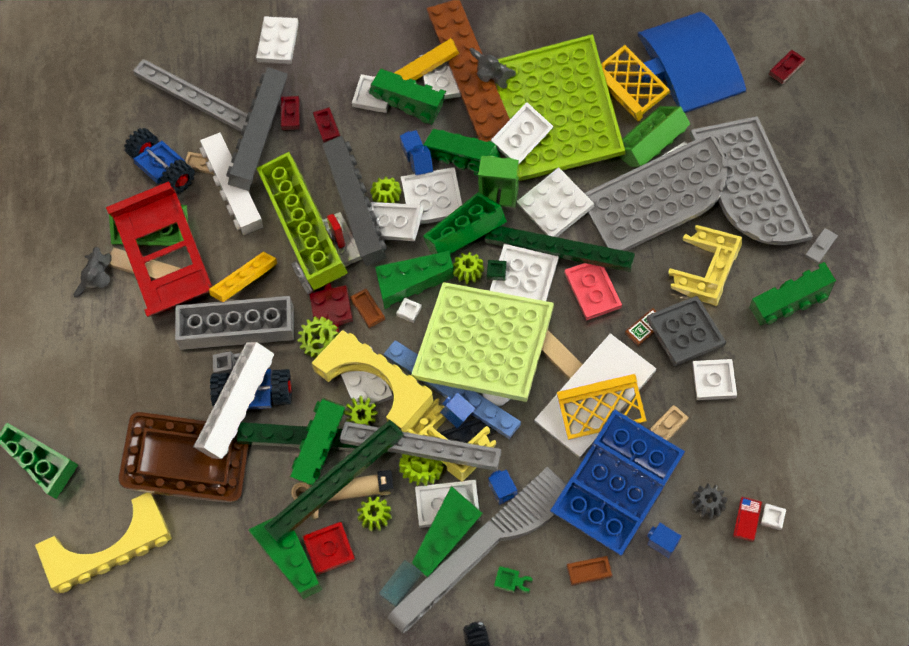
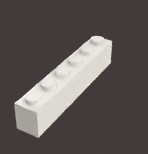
M221 133L200 140L202 147L199 149L202 157H207L208 162H206L208 170L209 172H214L213 180L217 187L220 186L222 189L219 191L222 200H227L229 204L226 207L229 215H234L235 217L233 223L236 229L241 230L244 236L263 228L262 219L249 192L228 185L229 177H226L227 170L234 163H231L232 156Z
M246 342L194 445L196 449L216 459H223L227 454L228 446L236 436L237 428L245 418L246 410L254 400L255 392L263 382V376L272 363L274 354L257 342Z

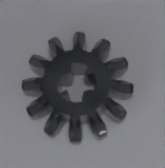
M473 622L465 625L463 636L466 646H490L488 632L482 622Z

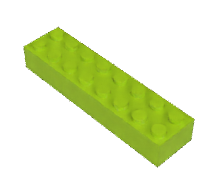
M290 152L257 167L258 173L312 288L316 290L348 274Z

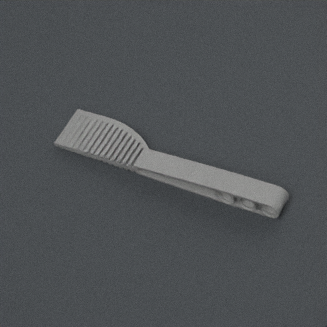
M546 467L518 495L508 502L499 513H496L491 520L482 526L389 614L388 619L401 633L408 631L500 541L512 540L528 535L556 515L550 512L567 484L550 468Z

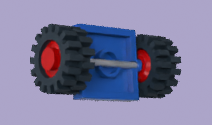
M139 128L138 132L135 130L133 135L130 134V139H127V144H124V150L134 159V164L157 184L160 182L164 184L169 181L177 194L184 192L183 189H187V186L192 184L191 180L195 178V170L163 141L159 142L152 132L146 128Z
M267 369L263 376V382L258 386L254 400L249 404L247 410L272 408V398L274 405L291 404L292 381L290 370L280 369L271 371V369ZM212 373L210 395L213 407L230 376L229 373Z

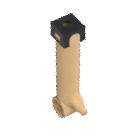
M377 471V475L356 477L328 502L381 495V497L393 496L395 491L392 471ZM305 482L295 484L291 491L293 499L296 500L300 493L305 492L312 485ZM318 510L312 514V519H318Z

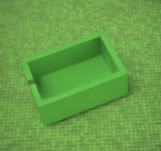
M481 156L478 173L479 193L496 203L498 188L502 190L499 205L516 208L519 160Z

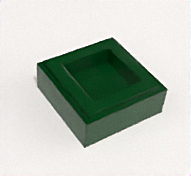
M488 260L486 279L505 281L507 261Z

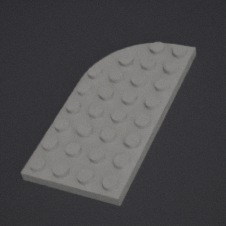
M758 116L690 131L692 141L712 132L724 152L727 162V179L725 188L718 201L725 216L735 228L756 241L771 245H790L812 239L813 235Z
M711 132L584 193L594 203L595 207L588 214L606 247L627 251L705 213L717 202L725 188L727 179L726 157L720 144Z

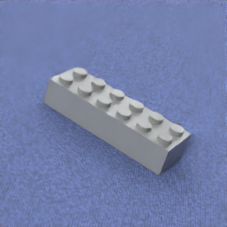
M290 296L176 306L175 341L180 350L243 345L246 342L266 343L294 340V307Z

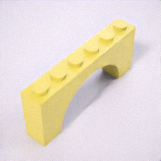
M342 330L312 362L314 372L327 382H330L342 373L350 371L368 372L385 381L394 394L393 405L386 416V420H391L402 432H408L434 403L432 391L427 386L422 387L413 376L405 375L397 365L388 363L383 355L374 353L369 345L360 343L352 333L347 334Z
M145 493L131 500L133 504L131 524L124 536L106 550L93 554L73 553L66 550L55 536L36 544V549L51 588L57 594L65 593L76 584L86 583L97 574H105L116 565H124L135 556L145 555L150 549L167 544L172 537L152 493Z

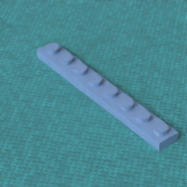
M395 340L385 351L384 357L410 375L412 374L418 354ZM421 381L445 398H448L449 395L453 398L458 392L475 408L471 415L480 419L483 423L508 439L512 437L521 425V421L474 391Z

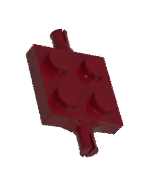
M330 282L324 285V290L309 294L313 319L316 316L320 320L322 316L326 318V321L328 319L333 322L332 325L337 326L335 331L338 333L341 325L353 322L346 285L332 288Z

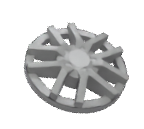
M294 261L291 265L307 294L312 293L313 290L303 270L299 267L297 261Z

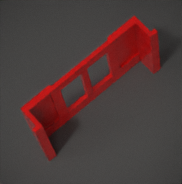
M169 181L106 207L108 214L115 221L147 309H144L147 317L165 312L177 305H182L209 293L212 284L177 193L171 187ZM173 224H178L183 241L142 257L137 239ZM183 247L187 248L193 264L153 281L151 280L145 263Z

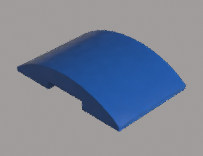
M700 11L638 32V36L651 60L658 58L665 70L664 78L667 81L670 94L676 105L682 107L684 113L746 92L740 68L728 42L717 25L705 13Z
M614 409L550 512L622 556L685 451Z

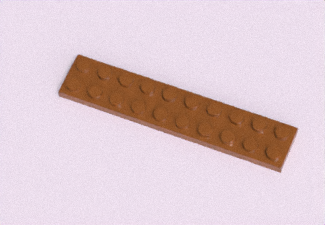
M453 0L428 7L427 13L440 45L451 38L459 52L458 55L448 60L447 63L477 138L486 142L491 141L510 119L494 81L490 79L488 82H483L477 75L478 60L472 56L469 49L473 48L481 54L482 52L460 0Z

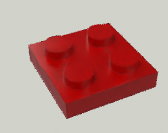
M341 521L302 536L316 575L356 561Z

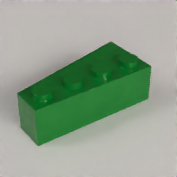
M380 69L371 83L369 94L376 99L387 102L392 107L403 110L408 115L419 118L424 123L432 125L441 111L446 91L442 89L436 91L433 90V86L427 84L421 86L416 83V80H403L401 75Z
M432 129L423 144L430 150L431 158L446 164L452 162L458 169L464 171L467 168L474 171L476 176L479 173L481 156L500 158L496 144L493 142L478 140L474 137H465L461 134H453L445 130Z
M477 192L424 234L423 238L429 252L432 254L449 251L451 254L503 225L507 220L499 204Z
M449 251L375 267L384 310L396 302H402L404 298L414 294L418 295L424 289L433 288L454 278L453 264Z
M826 263L819 264V269L813 272L810 269L803 272L802 276L795 281L792 279L785 281L778 290L774 287L752 298L749 308L759 325L761 326L766 323L770 325L777 321L778 318L783 316L787 318L793 315L795 311L800 309L804 311L810 308L812 304L817 302L821 304L827 301L836 279Z
M323 398L321 402L317 401L313 411L316 415L314 420L310 419L306 429L308 434L306 439H302L299 447L301 451L298 458L296 457L293 462V471L290 477L310 485L318 481L346 406Z
M6 423L0 431V445L43 488L46 494L57 499L78 467V464L9 423Z
M452 486L412 562L427 577L436 570L483 515L479 509Z
M273 518L248 529L253 539L260 545L303 599L322 590L295 530L280 543H277L264 528Z

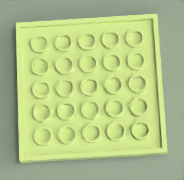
M443 282L411 376L420 381L527 402L554 303Z

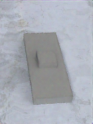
M824 228L805 257L819 264L838 235Z

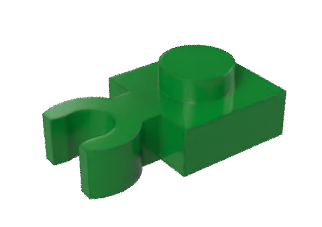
M499 566L494 588L511 593L515 592V588H519L522 593L529 594L530 589L525 588L523 584L525 582L532 583L533 578L529 576L520 578V571Z

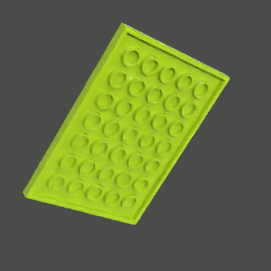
M593 34L498 59L501 64L507 65L508 68L516 71L515 76L509 77L506 80V88H500L496 84L509 119L527 102L554 126L519 164V181L550 174L557 168L566 170L626 154Z

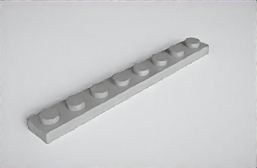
M145 59L133 70L135 76L240 132L243 125L247 126L248 124L245 122L247 113Z
M345 422L340 442L359 446L375 433L379 427ZM403 432L404 437L387 450L389 452L495 471L498 469L502 453L501 449L407 432Z

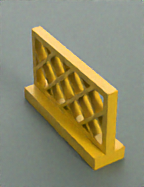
M626 45L601 63L609 93L637 122L643 118L645 112L670 93V89ZM624 52L629 55L628 60H619V56ZM639 64V72H630L631 65ZM608 65H615V71H606L604 68ZM618 65H628L627 72H618ZM649 75L651 83H641L642 76ZM617 76H626V83H618L616 81ZM629 76H639L638 83H629ZM628 87H638L637 94H629L627 92ZM640 87H650V93L640 94ZM653 87H661L664 90L660 94H652ZM639 98L649 99L648 104L642 108L639 105Z
M635 374L557 392L568 440L600 433L619 399L630 405L624 414L625 416L630 408L634 407L639 410L641 416L640 419L634 421L637 423L646 422ZM634 388L635 397L632 402L622 397L625 390ZM611 393L618 397L612 407L602 401L606 394ZM588 398L598 402L593 411L582 406ZM573 403L578 406L573 416L565 412L564 404ZM600 404L610 409L605 419L595 414ZM580 408L591 414L586 423L575 418ZM592 416L603 421L597 429L587 425ZM573 420L583 425L580 433L571 435L569 426Z

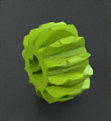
M385 176L383 180L378 177L377 182H373L370 193L374 202L395 203L394 201L400 200L402 191L398 181L395 182L393 177L388 180Z
M470 251L468 255L461 253V258L456 257L455 263H453L454 276L458 277L459 282L465 280V283L468 284L471 280L475 283L476 278L481 279L484 272L483 260L479 259L477 254L472 256Z
M359 396V402H356L353 397L351 398L353 405L346 403V407L350 409L344 411V415L348 416L346 422L353 421L352 423L366 424L370 426L368 421L375 423L376 419L373 416L378 415V411L372 410L376 407V404H369L371 400L369 397L364 402L362 396ZM364 409L365 415L362 416L361 414V417H359L356 411Z
M377 496L374 501H372L371 497H368V503L361 502L363 508L357 509L358 514H360L357 519L359 522H362L363 528L369 526V531L372 532L374 527H377V530L380 531L381 524L386 527L388 526L386 520H390L392 516L389 514L391 507L386 506V500L380 502V498ZM376 511L377 516L373 517L372 512Z

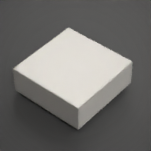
M404 298L396 315L414 323L422 309V305Z
M765 504L760 525L781 530L786 509Z

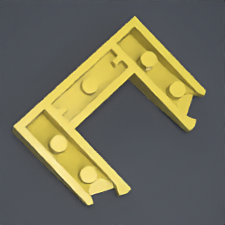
M696 225L697 233L692 237L685 234L683 241L715 253L705 278L670 268L669 276H674V283L671 284V288L691 298L698 296L701 302L717 306L733 261L736 260L742 246V237Z
M439 398L434 400V403L407 433L447 439L436 431L447 419L440 413L444 406L439 405ZM488 426L468 442L469 444L492 448L496 445L495 440L490 442L487 437L490 433ZM441 461L447 466V471L461 482L477 468Z

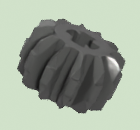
M709 483L706 484L705 488L700 485L698 491H694L692 496L695 499H692L691 503L696 506L695 512H702L701 517L708 514L709 519H712L714 514L719 517L721 511H725L727 498L722 497L724 490L717 491V485L713 488L710 487ZM708 499L712 500L710 504L706 502Z

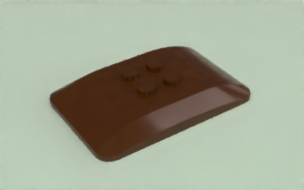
M136 412L129 419L119 472V483L126 489L153 494L217 502H236L242 493L248 444H237L236 434L228 446L229 450L223 459L211 458L194 447L206 421Z

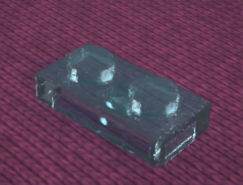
M404 560L379 592L380 596L397 607L421 576V571Z

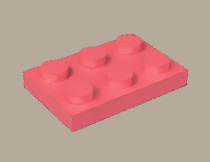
M583 263L565 270V276L586 321L622 308V303L604 267Z

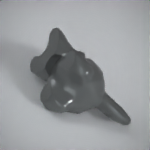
M473 48L469 49L472 56L478 60L477 75L479 79L483 82H488L492 79L500 88H506V80L509 77L515 76L516 71L508 68L507 65L501 64L491 54L484 56Z
M94 247L92 253L85 255L88 263L81 272V283L74 292V297L82 294L86 287L102 289L109 284L110 276L104 271L112 260L111 254L102 255L100 249Z

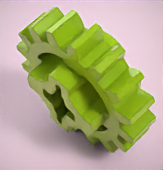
M315 316L313 322L308 319L307 326L301 325L304 329L303 332H298L302 336V338L298 339V342L302 343L300 349L305 350L304 353L309 356L311 354V357L315 359L339 334L335 331L337 326L332 325L333 322L328 319L326 321V318L322 316L320 320Z
M402 454L399 462V472L403 473V478H410L409 483L416 481L417 486L420 485V482L427 486L428 482L434 484L435 479H440L443 470L442 462L434 459Z

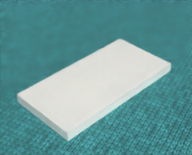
M609 334L560 391L631 374L636 375L638 390H640L656 372V368L612 334ZM634 388L625 390L622 397L631 401L635 396ZM610 393L606 394L602 401L612 407L618 397ZM557 394L534 420L536 424L580 459L593 445L594 440L599 434L596 433L568 440ZM588 398L582 406L593 411L598 402ZM619 399L614 409L621 412L627 403ZM573 403L564 404L565 412L573 416L578 406ZM600 404L595 414L605 419L610 409ZM580 408L575 418L586 423L591 414ZM592 416L587 425L597 429L603 421ZM573 420L569 426L571 435L580 433L583 425Z

